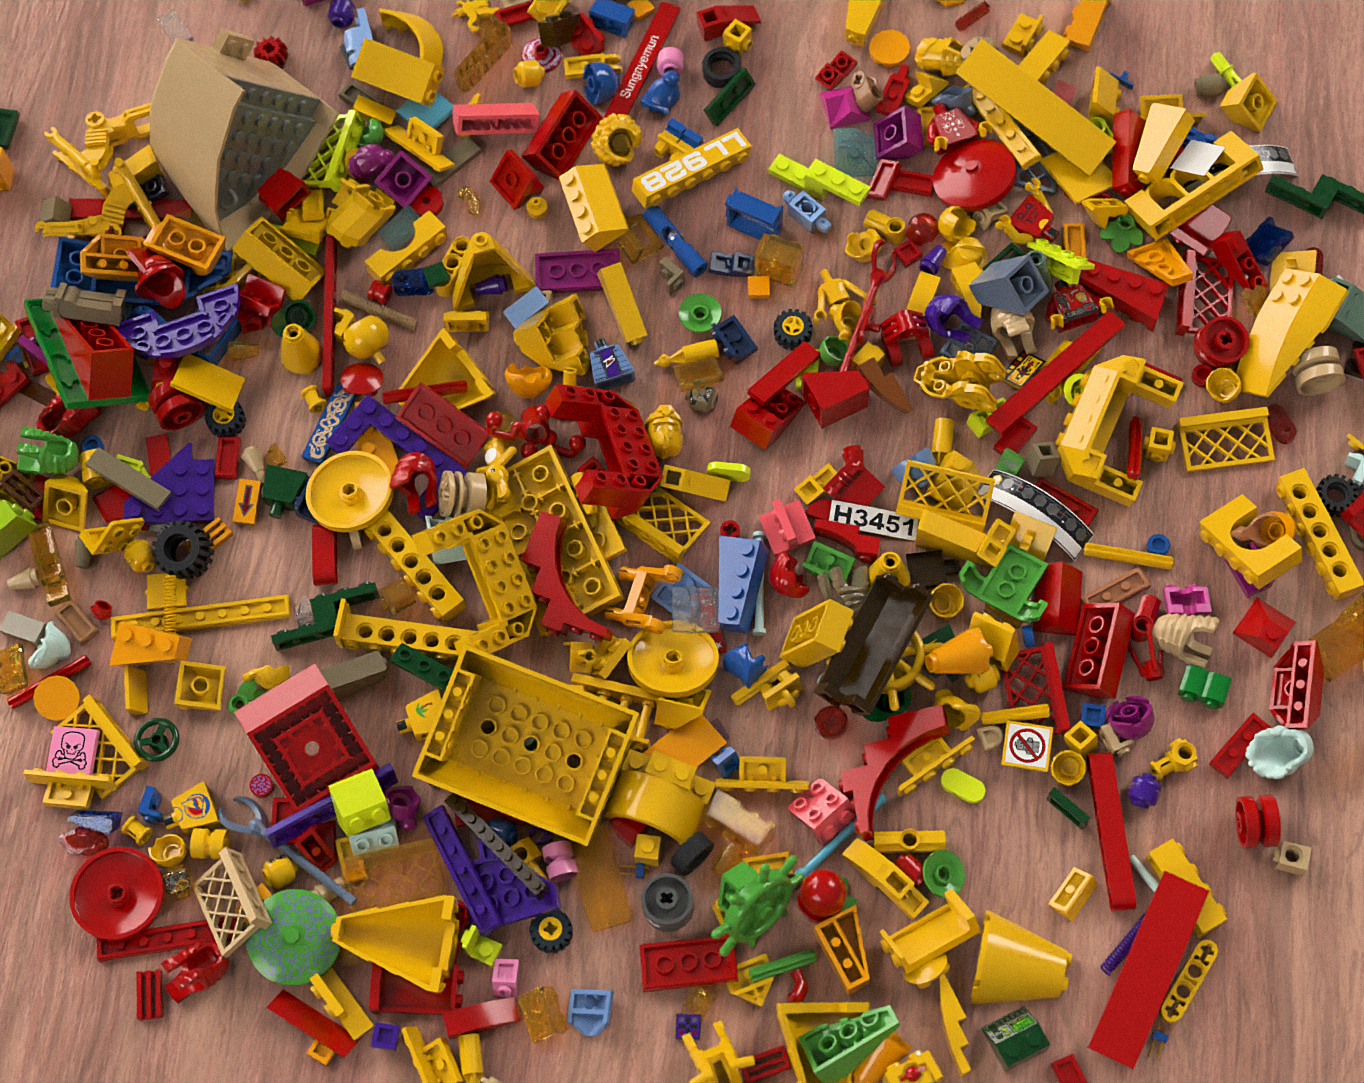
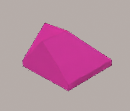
M852 86L819 93L830 130L870 120L869 113L863 112L857 106Z

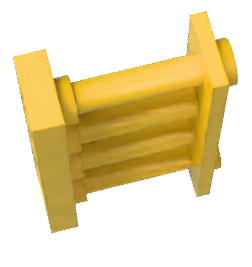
M573 672L572 685H583L587 692L596 693L597 696L606 700L610 699V697L618 698L621 701L620 705L629 708V705L633 702L640 703L643 706L636 735L632 740L630 749L638 752L647 750L650 747V741L644 737L651 711L657 707L660 696L653 695L640 687Z

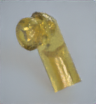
M463 186L458 190V196L462 200L466 199L469 202V214L476 215L479 213V196L470 187Z

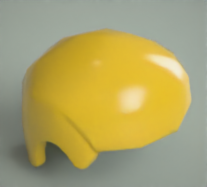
M1218 368L1207 377L1206 389L1217 402L1229 403L1240 394L1241 381L1232 369Z
M940 584L930 593L933 598L928 607L931 613L939 619H950L963 608V593L954 584Z
M1065 750L1056 754L1050 765L1051 775L1058 783L1065 786H1071L1080 782L1087 770L1083 757L1072 750Z
M167 834L161 838H156L154 846L149 847L148 851L154 863L161 868L170 869L177 867L183 861L187 853V846L185 841L178 835Z

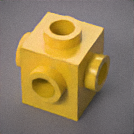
M736 19L724 30L722 35L724 48H730L738 56L748 51L753 43L752 28Z
M1152 427L1149 436H1144L1142 449H1146L1145 458H1150L1155 462H1167L1169 454L1173 455L1176 442L1172 441L1174 431Z

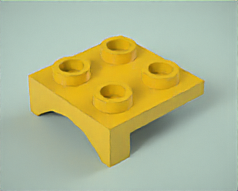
M302 207L290 208V212H287L286 222L280 228V232L290 237L319 244L327 234L325 231L326 222L335 209L328 207L322 220L303 222Z

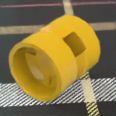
M97 449L87 450L79 455L83 485L88 489H100L111 484L110 481L85 465Z
M194 828L190 840V854L192 858L206 859L210 856L213 860H220L219 852L225 847L230 848V834L228 830L214 829L211 833L206 828Z

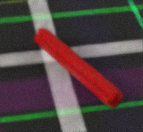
M466 380L427 385L440 396L466 393L468 390ZM416 387L385 391L382 394L384 404L406 402Z
M1133 416L1130 421L1127 477L1134 481L1138 480V476L1141 475L1143 419L1137 416Z
M81 656L7 699L9 706L12 709H16L33 699L36 687L44 679L57 675L70 678L91 666V661L88 656Z

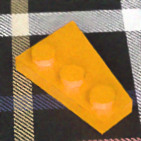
M1168 238L1127 251V256L1130 260L1171 286L1193 280L1191 270Z

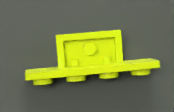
M1036 239V242L1027 243V247L1041 251L1048 256L1047 264L1051 275L1069 284H1078L1081 270L1094 269L1095 265L1088 262L1087 258L1075 256L1072 251L1062 250V247L1059 245L1049 244V241L1046 239Z

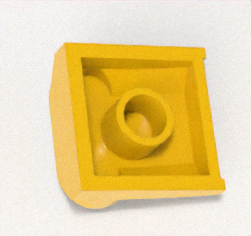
M180 660L174 706L182 710L202 709L220 711L226 666Z

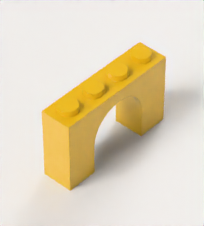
M1241 494L1199 521V535L1205 543H1209L1220 557L1223 556L1234 570H1238L1249 584H1253L1257 589H1261L1302 562V547L1288 534L1269 546L1258 550L1244 549L1235 544L1231 532L1239 526L1248 527L1257 516V507Z

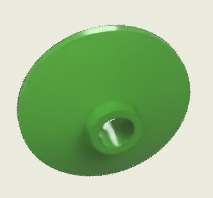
M702 293L693 294L681 303L679 319L682 325L692 332H707L713 329L712 323L715 322L718 325L721 319V307L718 301L710 295ZM698 315L704 316L703 318H697Z
M938 850L927 857L923 866V877L926 886L933 894L945 898L944 893L950 889H953L956 894L962 889L965 881V871L961 860L954 853L948 850Z

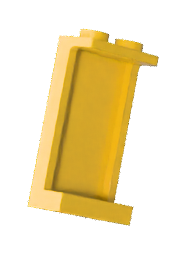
M953 889L944 893L947 904L891 936H888L884 929L879 931L882 938L879 941L880 946L885 954H891L890 958L896 968L901 967L908 974L981 932L975 915Z

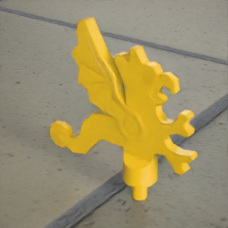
M459 0L456 4L462 7L456 9L455 13L451 15L453 18L467 15L469 17L467 26L472 33H476L478 28L473 26V24L476 22L477 16L485 18L489 16L494 17L495 11L500 9L489 8L488 0H474L473 2L466 0V3Z

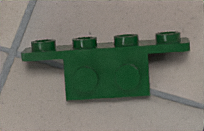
M404 643L399 645L390 658L392 664L444 692L453 673V669L442 665L435 659L418 652Z

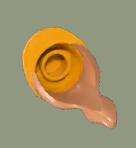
M1275 511L1266 512L1256 516L1248 527L1239 526L1231 532V535L1239 541L1250 540L1255 546L1265 548L1286 534L1293 539L1296 533V524L1289 514Z

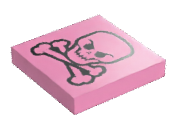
M54 726L46 771L62 770L70 774L84 772L88 775H93L100 731Z

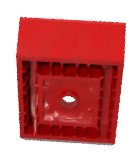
M315 663L234 712L295 813L329 796V785L369 769L373 771L380 769ZM312 741L316 742L319 746L318 752L314 755L307 754L305 751L306 744Z

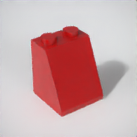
M859 370L805 373L802 375L801 394L822 429L867 408L871 385L869 380L865 376L863 377Z

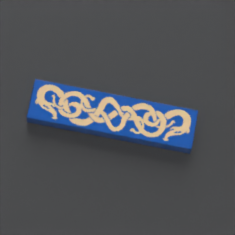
M339 382L302 454L304 460L318 465L326 460L331 450L325 441L346 419L357 397V394H346L343 391L342 384Z

